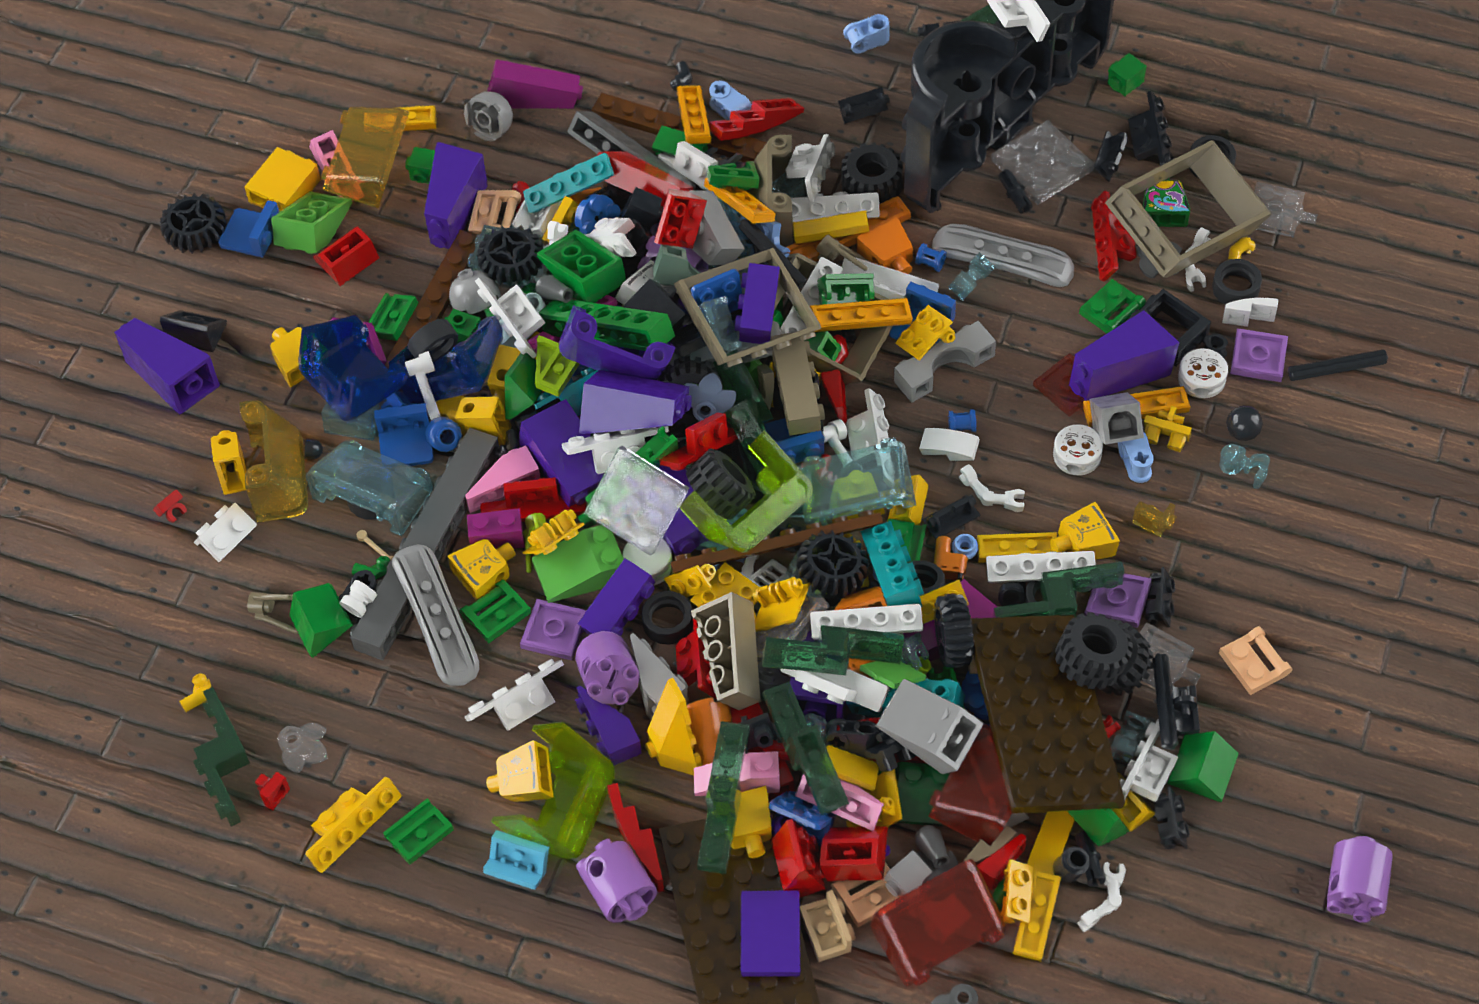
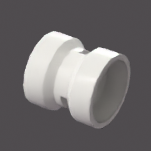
M355 580L350 587V595H344L340 605L351 614L362 618L366 612V605L372 603L377 594L364 583Z

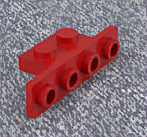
M1106 190L1095 198L1091 205L1099 278L1104 282L1118 270L1117 257L1129 262L1137 257L1134 239L1105 203L1110 198V192Z
M717 412L686 428L687 445L661 458L660 465L670 467L674 471L683 470L687 465L696 462L709 449L718 450L724 445L732 444L734 440L743 436L742 430L728 428L726 414Z
M556 477L504 483L505 500L480 504L481 513L520 508L522 522H525V519L534 513H542L546 519H550L564 510L569 511L572 509L576 515H581L587 511L586 502L581 505L567 506L558 494Z
M693 619L694 631L685 638H682L675 646L677 675H680L685 680L688 687L697 680L698 688L717 700L709 674L711 667L709 661L704 658L703 651L705 647L703 640L698 637L696 631L698 628L697 620Z

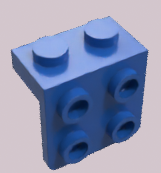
M267 200L261 213L242 208L235 209L224 233L219 239V246L223 249L263 258L273 239L271 218L279 213L277 202Z
M731 269L691 288V295L708 323L739 310L738 301L739 294H742L740 274L736 269Z
M913 282L909 283L906 288V298H908L913 318L912 323L918 313L924 310L927 305L951 321H954L956 300L948 295L930 290L924 285H918ZM911 324L892 326L889 336L898 340L901 333Z
M426 403L374 410L383 469H395L433 462V449L425 436L426 427L430 422Z
M786 418L764 424L775 469L824 454V436L822 431L790 436Z
M786 791L770 801L768 807L776 812L774 818L784 815L793 819L798 825L804 826L810 836H814L821 847L822 839L833 826L836 814L796 797L797 792Z

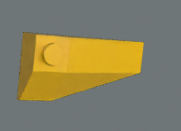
M672 677L668 679L647 730L648 742L645 745L650 757H656L660 766L694 776V768L702 766L698 752L693 753V745L697 743L689 725L691 720L686 700Z

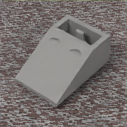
M632 633L630 635L632 655L639 670V687L646 715L652 720L668 679L672 677L688 705V685L680 675L675 676L670 671V667L665 659L662 657L658 658L652 652L651 646L645 639L640 640Z
M903 679L876 726L938 772L945 774L958 770L983 723L962 707Z

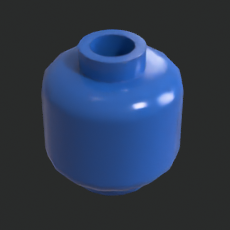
M440 416L429 422L426 427L425 436L427 442L433 448L441 452H449L457 447L462 433L461 428L456 422L448 417Z

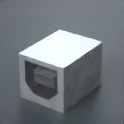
M1128 392L1089 399L1093 429L1099 434L1101 441L1105 445L1144 438L1140 402Z

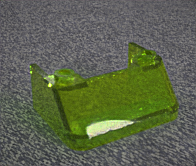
M765 430L748 447L765 466L757 476V485L765 494L760 501L732 525L722 516L716 515L695 490L679 506L708 540L739 552H748L753 549L813 494L811 481Z
M564 722L534 725L532 731L550 745L548 749L550 769L556 775L552 786L554 798L546 800L537 821L523 814L496 816L492 818L491 822L507 834L548 846V854L564 859L578 858L585 848L608 793L607 785H610L614 779V766L606 756Z

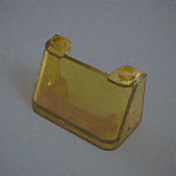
M349 107L348 111L343 110L340 124H343V128L330 167L325 165L321 179L325 180L323 190L379 208L410 111L401 108Z
M261 401L239 402L240 414L246 424L251 447L260 446L265 455L264 464L254 465L245 473V487L257 522L302 515L308 509V494L303 439L300 430Z

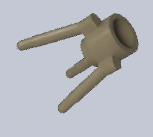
M830 235L825 236L816 247V250L820 253L817 257L819 260L821 257H824L827 260L830 258L833 261L840 254L862 270H868V267L856 258L870 262L869 260L842 245Z
M250 593L247 609L249 613H255V620L266 621L286 631L298 634L296 628L266 615L273 611L274 600H292L293 594Z

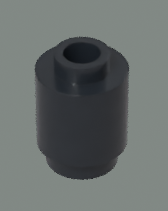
M1070 847L1066 849L1053 864L1054 874L1061 876V881L1064 883L1075 882L1089 868V856L1082 848Z

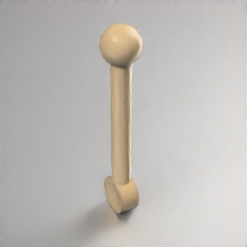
M365 530L357 532L356 535L359 541H365L381 556H387L390 560L393 559L394 556H389L368 538Z

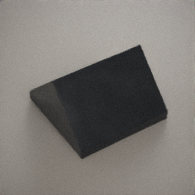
M651 278L624 305L625 308L668 314L674 332L692 321L689 313L658 282Z
M183 310L160 316L163 332L197 349L214 352L227 325L226 319Z

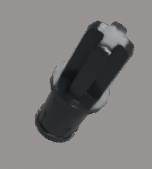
M1004 169L1000 172L998 178L1007 191L1006 196L1014 202L1018 212L1023 214V210L1024 213L1030 211L1033 204L1026 196L1024 186L1018 183L1009 169Z
M1080 831L1075 836L1078 848L1085 850L1089 856V868L1085 872L1087 883L1090 887H1097L1096 879H1099L1101 885L1106 881L1100 865L1101 855L1096 851L1094 841L1085 831Z

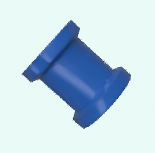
M922 243L918 249L915 264H924L934 268L936 272H940L945 263L947 252L928 248L927 244Z
M975 409L962 413L948 411L949 430H971V432H976Z

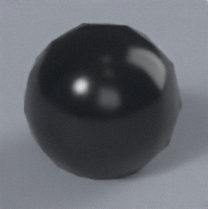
M1242 405L1235 407L1229 413L1226 425L1232 437L1239 441H1248L1255 439L1260 434L1263 420L1257 409L1252 406Z

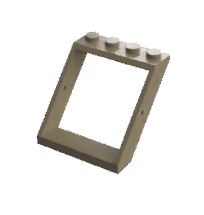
M1212 140L1126 183L1105 202L1164 278H1168L1237 242L1242 237L1250 235L1272 215ZM1190 167L1233 220L1236 227L1180 255L1134 195Z
M774 248L674 283L677 294L718 365L727 363L728 367L743 362V356L751 354L753 359L767 354L766 348L775 345L776 349L779 350L792 345L791 339L800 337V340L804 341L815 337L814 331L821 329L819 321ZM767 262L770 266L780 267L778 281L807 328L727 356L689 289L696 284L731 269H736L738 272L748 269L749 263L762 264Z
M799 253L790 254L787 257L800 273L809 279L817 262ZM779 281L775 308L785 293ZM875 292L874 299H870V301L889 299ZM892 326L862 328L842 365L810 349L811 356H807L808 362L813 361L814 368L817 369V372L821 373L838 369L841 372L844 384L862 382L872 362L876 359L882 344L886 341Z

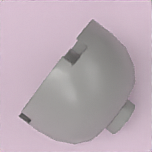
M482 92L472 97L464 108L467 125H472L476 130L474 134L485 141H494L503 136L511 126L513 118L511 106L502 95L496 92Z
M465 269L459 272L458 277L451 284L449 292L453 309L459 311L467 310L468 314H474L490 307L492 304L489 301L486 303L477 291L480 288L475 280L480 278L490 288L495 297L497 295L500 298L501 292L497 283L488 276V273L480 270L472 271V269Z

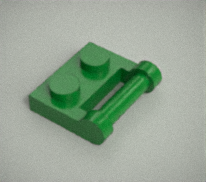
M1112 278L1080 307L1079 314L1107 334L1126 322L1135 310L1142 309L1146 304V300L1141 295H1135ZM1125 303L1129 304L1113 320H1107Z
M504 579L497 582L494 589L470 606L465 605L459 609L465 621L470 623L488 644L531 614V608ZM502 595L504 596L503 599L495 603L493 606L488 608L479 616L476 615L478 612H480L482 609L490 605L499 597H501Z

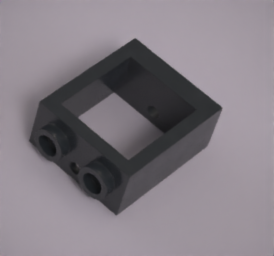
M1162 289L1157 295H1151L1145 306L1140 310H1135L1129 318L1131 319L1143 310L1154 318L1163 311L1189 329L1178 339L1179 346L1174 361L1175 367L1181 363L1182 358L1188 352L1195 350L1203 342V338L1209 335L1211 325L1210 320L1165 289Z

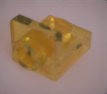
M1139 501L1134 510L1132 523L1161 537L1165 529L1170 530L1177 518L1174 515L1176 505L1170 503L1163 513L1155 506Z

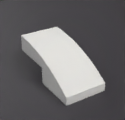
M1248 298L1227 303L1222 323L1248 327L1249 319L1274 322L1278 299Z
M925 428L919 450L922 455H947L950 461H974L980 439L978 436L961 431Z

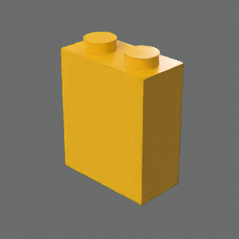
M277 147L245 185L248 201L261 208H264L267 200L277 202L279 212H281L308 192H312L320 182L321 177L318 165L310 159L297 156L292 151H286Z

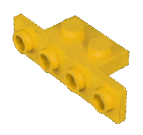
M384 777L366 795L351 787L348 791L342 793L339 799L328 810L322 812L311 825L314 831L322 836L306 851V856L317 871L323 873L401 798L400 792L390 778Z

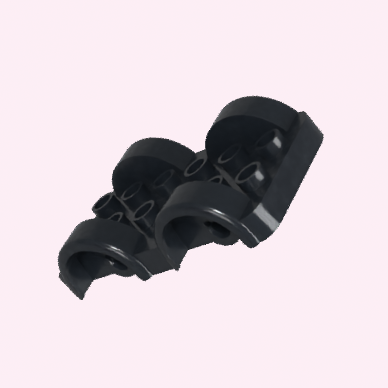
M1035 0L1050 22L1043 40L1039 42L1035 40L1026 26L1005 28L999 19L994 24L981 21L949 23L926 35L918 44L912 57L911 93L913 99L902 121V129L906 131V145L901 153V161L905 163V196L929 213L941 210L940 192L961 172H968L981 167L986 160V149L988 147L998 152H1003L1028 125L1033 124V106L1053 87L1068 85L1074 81L1077 76L1078 64L1088 69L1094 68L1108 45L1114 0Z

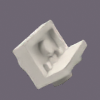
M524 200L512 225L514 228L522 225L524 230L530 228L533 234L543 237L549 222L552 221L562 200L534 214L529 213L526 201Z
M236 503L230 508L224 505L214 515L217 520L211 526L206 522L196 532L199 537L194 543L197 546L201 544L218 562L257 526Z

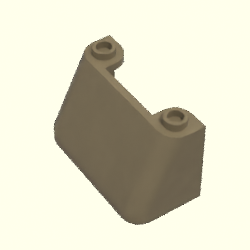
M776 135L768 140L754 160L760 179L759 187L746 190L776 213L775 221L781 223L780 245L784 247L793 244L792 200L785 193L772 192H780L781 185L787 180L788 182H793L792 178H787L786 168L792 157V135Z

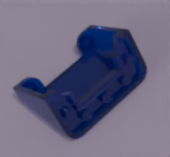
M356 315L302 327L298 357L300 371L343 421L357 419L404 387L408 380V371L405 366L399 362H394L390 364L388 369L366 346L369 330Z
M496 315L483 319L479 323L478 329L469 338L459 342L444 357L433 362L435 371L427 373L426 377L435 401L475 393L487 384L503 335L502 327ZM407 345L388 364L409 401L414 404H424L425 402L415 375L409 376L405 365L406 361L415 359Z

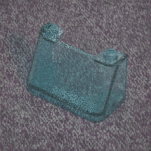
M886 438L880 441L881 444L824 458H820V456L805 458V463L800 465L805 523L809 525L821 522L822 526L827 525V519L832 522L834 518L854 515L867 510L884 507L892 509L893 506L901 504L903 508L917 506L905 444L896 441V438Z
M354 440L343 441L314 464L306 474L312 499L324 503L327 497L333 501L335 496L349 501L375 512L377 520L381 522L384 519L388 520L392 524L390 531L400 536H403L422 507L425 499L433 490V484L429 478L430 475L426 470L422 468L416 469L361 446V444Z

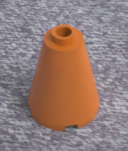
M713 697L688 704L687 708L691 720L689 725L697 743L693 745L694 752H698L700 755L702 766L732 758L733 756L730 755L720 730L732 726L731 707L721 702H715Z

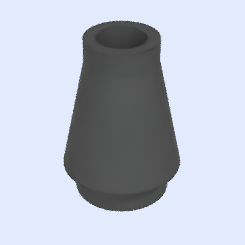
M553 275L542 276L536 283V292L542 299L568 303L573 297V290Z
M932 825L919 829L915 835L916 846L933 863L934 867L942 868L946 866L950 858L947 855L941 831Z

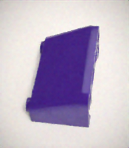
M575 305L572 307L559 341L560 353L569 360L598 371L604 370L657 380L670 362L676 348L671 342L663 343L657 341L648 345L645 351L639 350L638 355L598 341L594 339L597 332L595 318L586 313V309Z

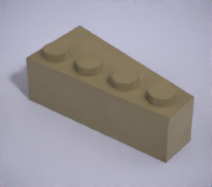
M792 333L771 336V341ZM800 337L790 340L792 345L779 350L776 349L775 345L772 346L774 372H776V381L780 390L789 435L821 431L820 420H824L825 415L823 404L817 403V398H820L818 382L813 383L812 377H815L813 361L808 362L807 356H811L809 341H801Z
M730 592L691 610L693 619L697 620L698 628L696 631L698 637L703 640L705 647L703 651L704 658L709 661L711 667L709 674L717 701L737 710H742L760 702L753 602Z

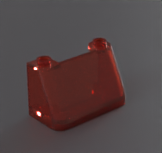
M983 723L958 770L950 772L941 791L935 789L928 803L932 805L928 816L977 842L982 839L989 846L993 844L1002 832L1012 812L991 726Z
M969 859L880 908L873 916L870 929L904 985L908 987L912 984L919 986L931 978L929 973L933 970V967L977 942H989L992 945L1000 941L1005 936L1004 933L1007 927L978 866L973 859Z

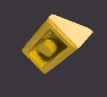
M920 475L897 478L888 519L914 522L915 525L920 526L928 490V484Z
M831 745L826 746L819 762L822 773L874 791L879 769L876 762Z
M1118 773L1119 781L1120 779L1126 781V779L1120 773ZM1131 790L1125 799L1123 808L1112 809L1130 832L1155 815V812L1142 797Z

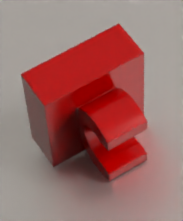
M176 489L153 508V511L158 517L166 513L167 520L174 523L177 519L173 516L172 510L178 509L184 515L187 509L183 504L178 503L183 496Z
M278 772L271 779L261 773L255 781V784L259 786L257 789L260 791L259 794L263 804L271 810L275 809L290 790L286 777Z

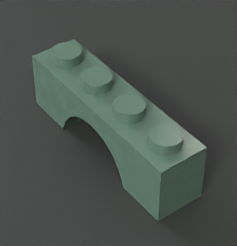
M662 244L652 268L653 280L664 286H674V283L679 280L702 273L689 263L686 249ZM748 269L739 271L740 281H742L743 272L748 273ZM742 288V294H745V288Z

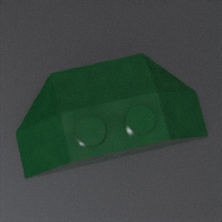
M897 763L898 767L895 768L902 819L896 823L954 827L974 812L982 809L983 794L977 778L965 770L958 768L957 771L941 774L929 764ZM878 770V775L885 771Z

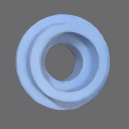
M961 534L953 540L952 552L964 554L968 559H971L978 553V542L969 534ZM962 547H968L969 549L964 550V549H961V548H962Z

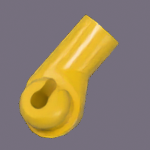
M1242 237L1230 247L1228 260L1241 259V254L1244 252L1251 253V251L1255 250V242L1249 237Z
M199 673L193 677V693L179 701L186 713L208 699L211 683L205 674Z

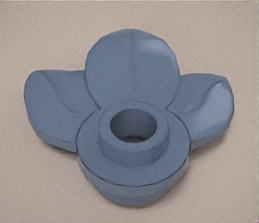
M713 372L705 375L698 386L692 383H686L685 385L690 386L689 395L692 396L691 407H693V415L698 421H702L717 412L724 413L729 411L736 399L735 391L722 390L721 381ZM708 406L711 411L704 412L701 407Z

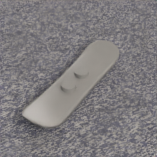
M963 224L943 226L937 231L932 240L931 249L940 252L941 250L946 251V258L1004 270L1051 286H1067L1074 277L1072 259L1066 253L1053 247L1007 237Z
M419 544L397 551L392 559V565L418 620L438 676L442 682L449 686H461L469 683L478 674L479 659L453 602L434 552L427 546Z

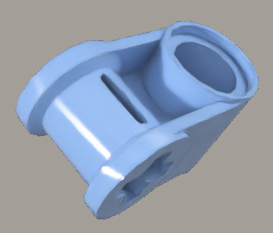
M881 14L873 15L867 19L847 25L843 35L850 41L851 49L854 53H863L877 46L885 45L889 41V20Z
M716 81L710 85L709 92L712 96L710 108L725 120L730 119L731 111L751 110L752 104L749 99L732 88L727 82Z
M1143 432L1144 438L1118 442L1119 454L1124 461L1128 476L1136 483L1147 482L1152 476L1150 466L1153 464L1154 459L1145 432Z

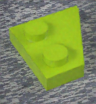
M539 335L537 337L536 388L559 397L580 363L565 358L559 351V343Z

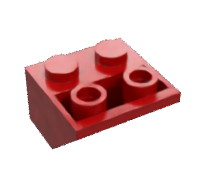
M669 188L654 243L693 249L707 200L688 191Z
M358 226L352 228L313 256L314 260L339 286H342L380 258L371 239Z
M793 819L787 820L771 841L783 891H799V898L824 890L823 878H825L816 854L819 852L816 838L810 836L805 827L798 825Z
M876 826L873 831L865 827H831L822 839L820 867L827 881L884 880L887 826Z

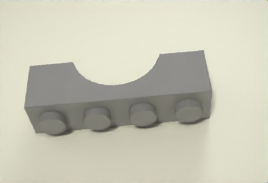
M979 321L966 325L959 332L955 333V340L953 342L944 343L940 340L939 343L929 349L920 361L914 357L901 361L894 368V383L912 403L933 391V373L936 369L950 362H962L976 367L995 356L996 340Z

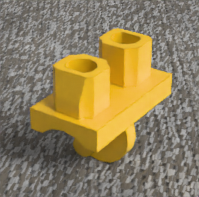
M1171 406L1169 413L1160 410L1157 418L1146 415L1144 429L1150 444L1157 445L1160 435L1164 434L1170 436L1167 448L1181 452L1186 441H1190L1192 428L1183 425L1185 417L1176 415L1177 407Z

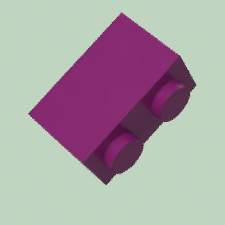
M520 508L467 515L470 545L487 539L495 549L507 542L513 549L525 547Z

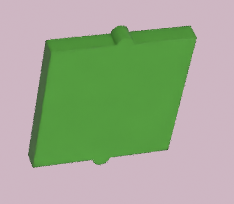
M894 657L860 665V671L873 677L875 681H880L893 689L898 688L903 679L912 683L921 682L926 679L925 674Z

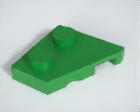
M746 161V166L743 168H736L735 163L712 165L707 168L709 185L714 187L726 188L727 186H736L742 190L759 187L760 179L754 161Z

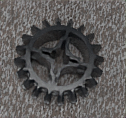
M194 192L192 197L184 194V198L181 200L175 198L174 204L168 203L167 209L162 210L163 217L160 218V230L165 241L174 250L179 249L182 253L189 250L193 254L198 249L203 252L205 247L212 249V243H219V237L222 236L227 226L226 214L221 204L216 202L213 197L207 198L204 193L200 197Z
M512 223L509 228H504L501 225L500 230L492 229L491 235L485 234L484 241H479V249H477L478 266L482 272L488 273L492 280H497L500 286L504 282H507L510 287L514 282H517L519 285H521L522 280L530 282L531 275L537 276L538 270L542 269L543 263L537 257V253L544 249L543 243L537 234H533L530 228L524 230L522 225L514 228Z
M821 530L818 536L812 534L808 540H804L800 550H798L796 560L798 578L803 579L804 584H811L812 593L817 590L821 591L822 597L826 593L830 594L832 599L837 594L843 598L847 593L854 594L857 588H861L868 575L869 559L866 558L867 550H861V542L853 543V536L849 538L844 537L843 531L839 535H835L833 530H831L826 535Z
M962 594L939 596L935 602L933 617L938 654L945 667L963 668V666L970 665L974 653L973 625L971 623L969 607Z

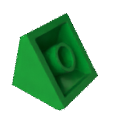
M527 352L524 355L520 353L505 374V419L511 420L534 404L543 391L536 388L535 385L536 359H533Z
M327 583L293 592L289 616L310 657L314 658L352 627L353 624L345 609L340 605V599L332 584Z
M1216 731L1185 735L1177 755V762L1167 784L1222 803L1239 753Z
M1112 809L1068 811L1098 847L1129 832L1128 828Z

